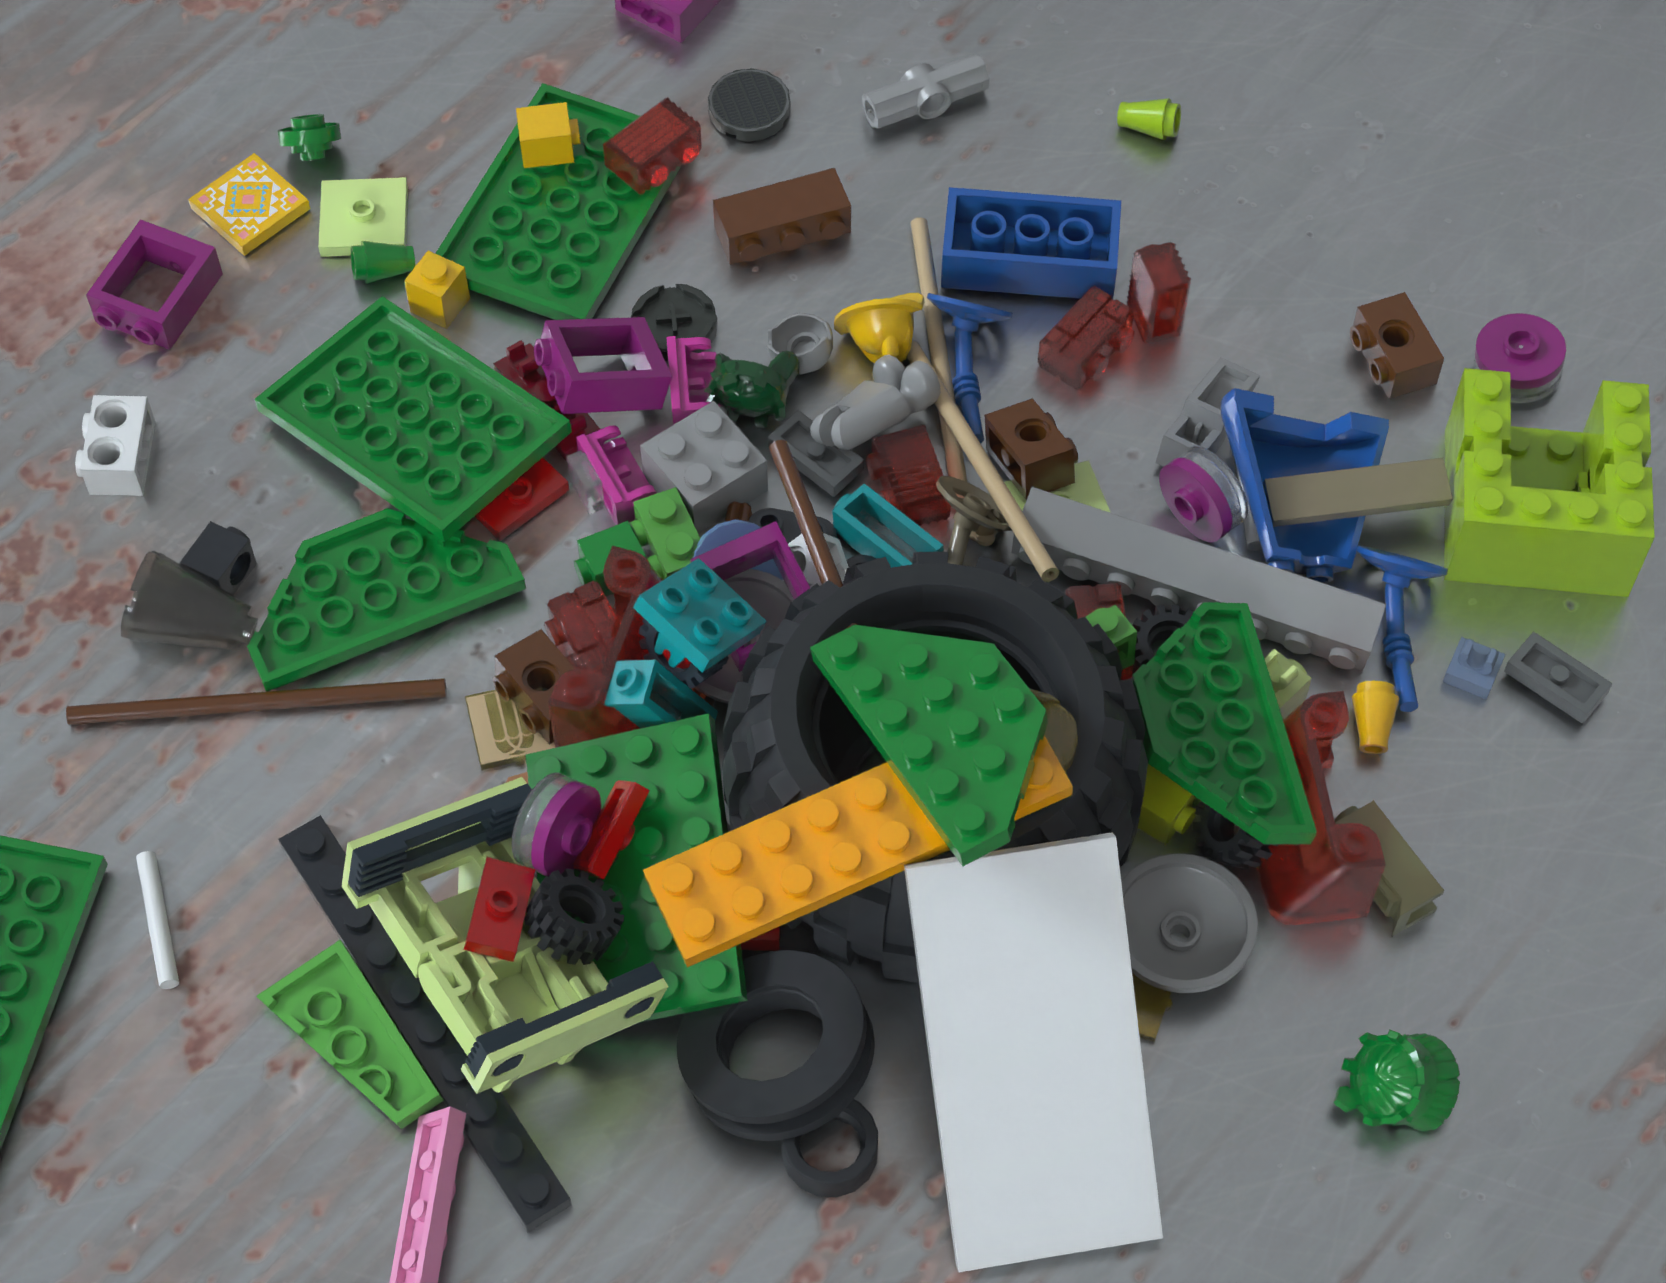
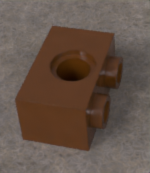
M1405 292L1357 307L1354 323L1350 328L1352 344L1357 351H1362L1369 364V371L1373 381L1377 385L1381 384L1389 399L1437 384L1444 357Z
M1033 398L984 415L986 450L1026 500L1031 487L1051 492L1075 483L1074 464L1078 462L1076 446L1071 438L1063 436L1057 428L1052 415L1049 412L1045 413Z
M542 629L494 656L495 677L492 680L496 691L504 701L512 700L515 703L516 707L520 710V717L526 728L532 734L539 732L549 745L559 741L596 718V692ZM537 688H546V689H548V690H546V691H536V690H534V689H537Z

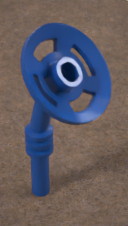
M928 293L927 299L933 305L953 316L952 326L956 327V376L952 380L955 401L958 406H961L962 415L981 444L984 441L978 403L981 401L978 376L973 373L972 332L978 330L979 323L1004 321L1012 318L1013 313Z
M1358 545L1356 551L1365 560L1384 571L1382 581L1386 582V637H1384L1382 643L1386 665L1392 668L1400 710L1412 712L1418 708V701L1411 670L1414 655L1412 653L1410 636L1405 633L1403 590L1404 587L1409 588L1411 579H1429L1445 576L1448 569L1404 555Z

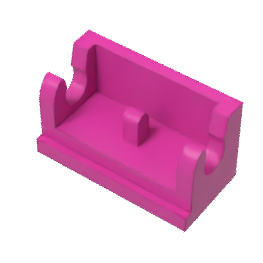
M675 336L667 337L668 364L672 375L670 390L673 425L710 403L706 402L709 394L704 392V390L711 381L712 376L710 373L716 368V352H692L698 349H711V340L708 338L675 339Z
M613 425L589 435L582 434L577 436L576 439L579 462L614 523L618 525L625 521L631 522L635 520L634 501L657 494L653 485H650L627 447L624 437L616 438L621 435V431L618 426ZM611 438H616V439H612L611 441L605 443L607 440H609V439H611Z

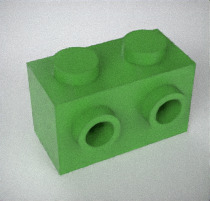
M676 487L633 502L635 520L629 522L641 547H644L648 556L646 558L647 568L655 584L690 564V559L694 557V551L701 539Z

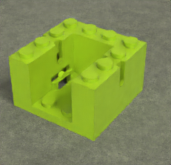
M1464 368L1445 428V467L1453 500L1449 506H1444V568L1448 569L1444 580L1629 597L1655 538L1652 468L1645 467L1651 454L1649 384L1602 380L1582 433L1511 426L1510 372Z

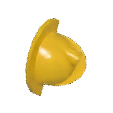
M907 293L892 298L873 299L856 303L842 309L835 316L834 329L840 335L850 333L855 344L859 346L868 360L873 363L884 355H892L900 362H903L912 345L914 330L913 312L922 310L925 303L924 296L920 293Z

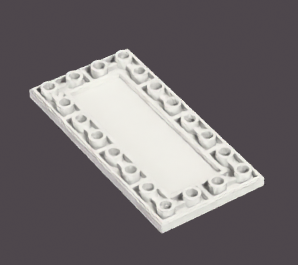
M1111 832L996 850L962 867L956 857L904 865L953 1247L958 1272L1162 1239V1224L1116 836Z

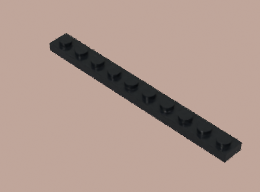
M322 816L316 817L279 838L280 846L333 930L347 947L443 1097L446 1106H451L466 1113L463 1133L527 1233L572 1206L569 1195L503 1094L495 1092L492 1088L476 1094L461 1071L463 1064L466 1063V1058H468L467 1054L424 992L419 977L415 978L370 905L368 904L356 909L342 888L346 853Z

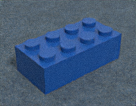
M949 187L942 253L941 288L1113 301L1118 266L1122 200Z

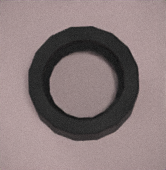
M855 1099L832 1119L851 1125L857 1131L860 1139V1152L855 1162L849 1167L835 1172L820 1171L810 1166L803 1159L800 1151L802 1135L782 1140V1159L787 1173L801 1189L818 1197L837 1198L855 1192L869 1180L877 1164L878 1129L872 1114Z

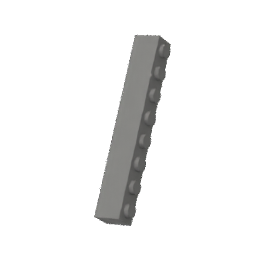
M1031 487L1022 512L1056 567L1062 570L1068 577L1076 580L1090 579L1102 583L1117 594H1134L1149 599L1156 606L1164 605L1166 610H1171L1172 605H1179L1182 611L1187 612L1188 609L1195 611L1203 602L1248 603L1258 639L1266 638L1281 643L1286 649L1297 654L1311 653L1326 658L1332 665L1338 668H1355L1363 671L1370 656L1386 604ZM1014 534L1011 553L1018 555L1024 562L1033 565Z

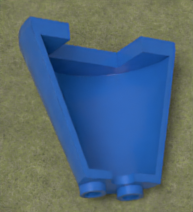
M1237 388L1229 391L1221 401V417L1267 565L1294 574H1306V578L1321 583L1333 581V573L1352 569L1366 516L1273 527L1263 482L1269 478L1377 466L1380 464L1388 434L1389 419L1349 412L1327 424H1321L1274 414V396Z

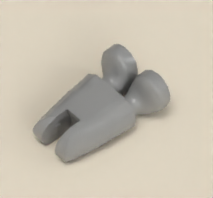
M884 355L874 363L872 372L874 382L864 380L848 395L817 416L810 427L811 436L820 444L851 450L884 430L903 422L911 413L923 411L935 403L941 393L937 375L923 361H915L905 369L896 357Z

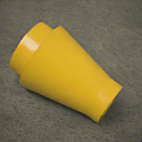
M1375 680L1361 682L1357 685L1356 693L1352 695L1359 735V750L1368 754H1382L1388 751V741L1399 697L1395 694V686L1391 683Z

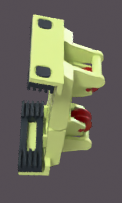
M523 777L347 843L342 888L356 909L368 904L370 905L415 978L419 977L424 992L468 1056L461 1071L476 1094L490 1088L498 1093L507 1090L515 1080L555 1062L560 1065L570 1062L583 1047L650 1018L669 987L653 961L610 979L608 984L593 961L591 964L583 965L581 959H579L576 965L567 964V956L562 955L559 961L552 958L551 955L554 950L550 947L543 952L537 946L541 940L540 937L531 939L528 934L531 926L525 925V922H523L514 962L463 950L486 858L490 857L528 867L514 847L529 842L530 833L528 831L532 828L530 823H533L532 816L535 813L533 809L536 808L534 801H537L538 796ZM459 867L458 895L434 903L421 881ZM535 876L528 904L540 886Z

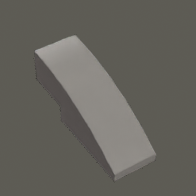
M1220 357L1187 397L1181 415L1163 435L1155 463L1164 467L1176 458H1186L1205 469L1227 436L1221 417V401L1223 397L1234 388L1253 392L1260 375Z

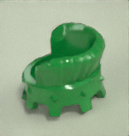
M1389 1029L1386 1035L1377 1036L1367 1032L1358 1039L1363 1044L1362 1048L1355 1058H1344L1341 1070L1350 1073V1089L1348 1086L1339 1087L1333 1103L1345 1112H1351L1357 1108L1364 1115L1363 1123L1372 1127L1383 1124L1393 1126L1407 1125L1415 1130L1425 1132L1435 1130L1444 1124V1120L1450 1116L1452 1108L1455 1107L1460 1087V1081L1457 1079L1460 1076L1459 1066L1451 1049L1436 1036L1427 1035L1426 1033L1401 1035Z

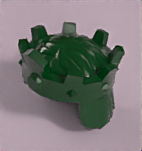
M721 352L715 356L716 368L710 373L712 376L711 381L704 390V392L709 394L706 402L715 401L717 405L719 404L727 409V416L734 424H736L740 415L754 417L757 428H767L768 418L775 415L777 421L781 422L786 418L785 405L787 404L786 398L789 386L799 374L800 362L794 352H780L770 362L768 367L756 362L732 360Z

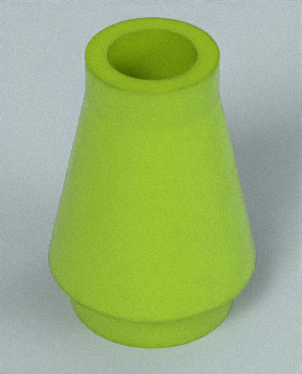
M1170 98L1121 102L1117 114L1118 127H1126L1166 140L1167 136L1176 137L1181 122V105L1172 103Z

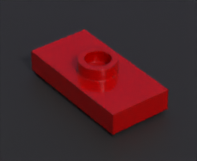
M542 457L476 514L475 517L501 541L568 492L569 482Z
M622 780L615 782L593 825L588 844L578 854L573 863L574 869L579 872L581 870L589 873L590 877L605 879L618 851L624 850L633 838L635 832L633 822L650 790L636 782Z
M490 857L486 858L463 950L514 962L536 869Z

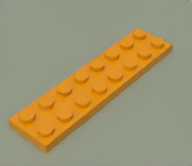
M1045 735L1043 740H1039L1034 756L1035 766L1025 797L1020 799L1015 820L1073 794V786ZM886 762L644 869L643 872L688 968L902 872L906 864L924 862L950 849Z

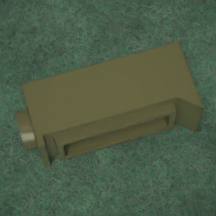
M1374 800L1359 809L1356 806H1351L1334 819L1327 845L1329 848L1337 846L1335 851L1387 918L1390 916L1393 918L1392 937L1436 912L1437 906L1433 903V900L1443 895L1444 889Z

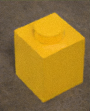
M567 102L516 108L524 168L574 163L572 145L580 144L578 120H569Z
M429 250L404 280L410 312L445 329H448L470 300L465 267Z

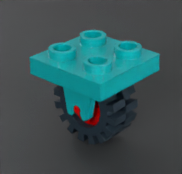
M699 558L640 594L633 606L644 618L642 621L645 624L639 628V634L644 636L639 641L640 649H648L649 652L643 656L644 660L658 661L679 680L689 686L690 689L698 686L723 668L722 666L728 662V655L759 635L767 623L749 603L740 597Z

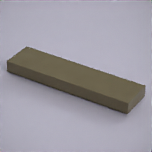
M1443 458L1269 478L1263 482L1273 527L1449 506L1453 500Z

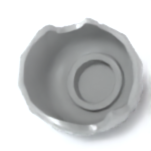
M799 312L783 318L774 328L769 329L768 345L766 347L772 360L782 351L794 352L800 362L799 375L815 372L826 364L833 350V333L827 321H823V319L813 314Z

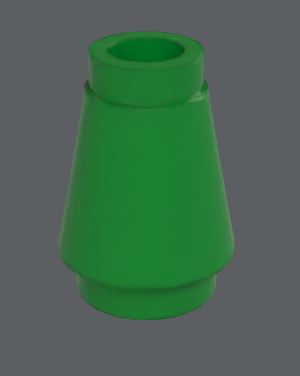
M361 241V245L351 246L354 280H364L365 284L411 272L415 267L413 246Z

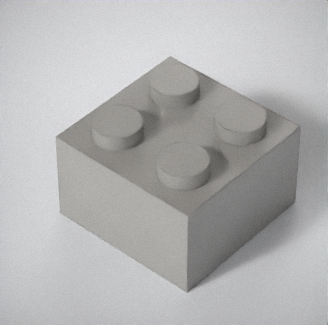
M715 401L710 402L640 445L642 470L647 481L653 485L658 493L674 487L677 488L698 534L726 517L727 507L731 502L748 503L768 491L766 458Z

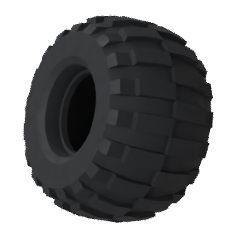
M914 552L911 565L892 568L886 557L877 558L847 568L841 588L828 580L821 586L816 583L790 602L785 618L775 630L767 626L750 651L742 670L743 682L737 681L729 700L723 728L724 800L729 810L730 831L854 777L865 759L877 750L871 739L815 664L810 650L811 646L847 629L852 623H857L861 626L993 643L1046 709L1048 725L1045 737L1073 786V794L1015 820V828L1010 842L996 850L1112 832L1117 840L1120 868L1127 861L1138 828L1148 760L1143 745L1146 729L1132 678L1121 680L1123 668L1118 649L1101 626L1096 624L1092 627L1086 617L1078 618L1075 601L1047 581L1044 583L1040 579H1036L1027 587L1017 582L1016 567L979 556L976 567L948 563V552ZM949 850L926 861L955 857V855ZM905 870L786 923L792 930L799 924L806 931L813 928L814 941L819 951L848 966H851L853 961L859 963L862 957L882 962L884 978L919 983Z

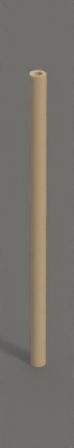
M919 217L911 221V230L920 290L925 301L923 310L931 363L955 402L942 313L938 307L927 299L928 293L939 295L928 222L925 218ZM939 411L948 476L967 482L963 450ZM956 494L958 497L965 498L962 495Z
M912 341L911 349L907 355L910 364L915 361H923L934 370L940 383L941 392L935 402L936 407L1044 582L1053 581L1059 574L1058 568L919 343Z

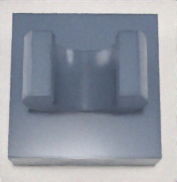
M1461 637L1444 676L1443 683L1487 700L1506 654L1497 649L1474 642V640Z

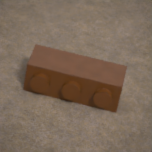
M835 168L713 200L714 227L730 265L744 261H754L766 255L785 250H795L803 245L825 239L831 240L851 233V203Z

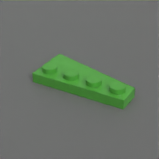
M338 940L256 996L401 1129L444 1101L341 940Z

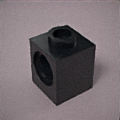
M210 521L180 561L188 587L226 605L257 564L251 547V541L245 533L231 526L224 528Z

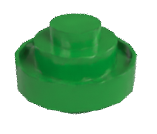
M324 114L290 118L291 127L278 130L280 146H290L291 153H300L302 161L325 158V150L333 148L332 141L341 139L340 124L336 122L325 123Z

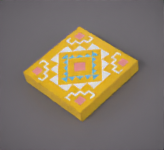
M255 153L188 199L191 209L244 256L310 210L308 199Z

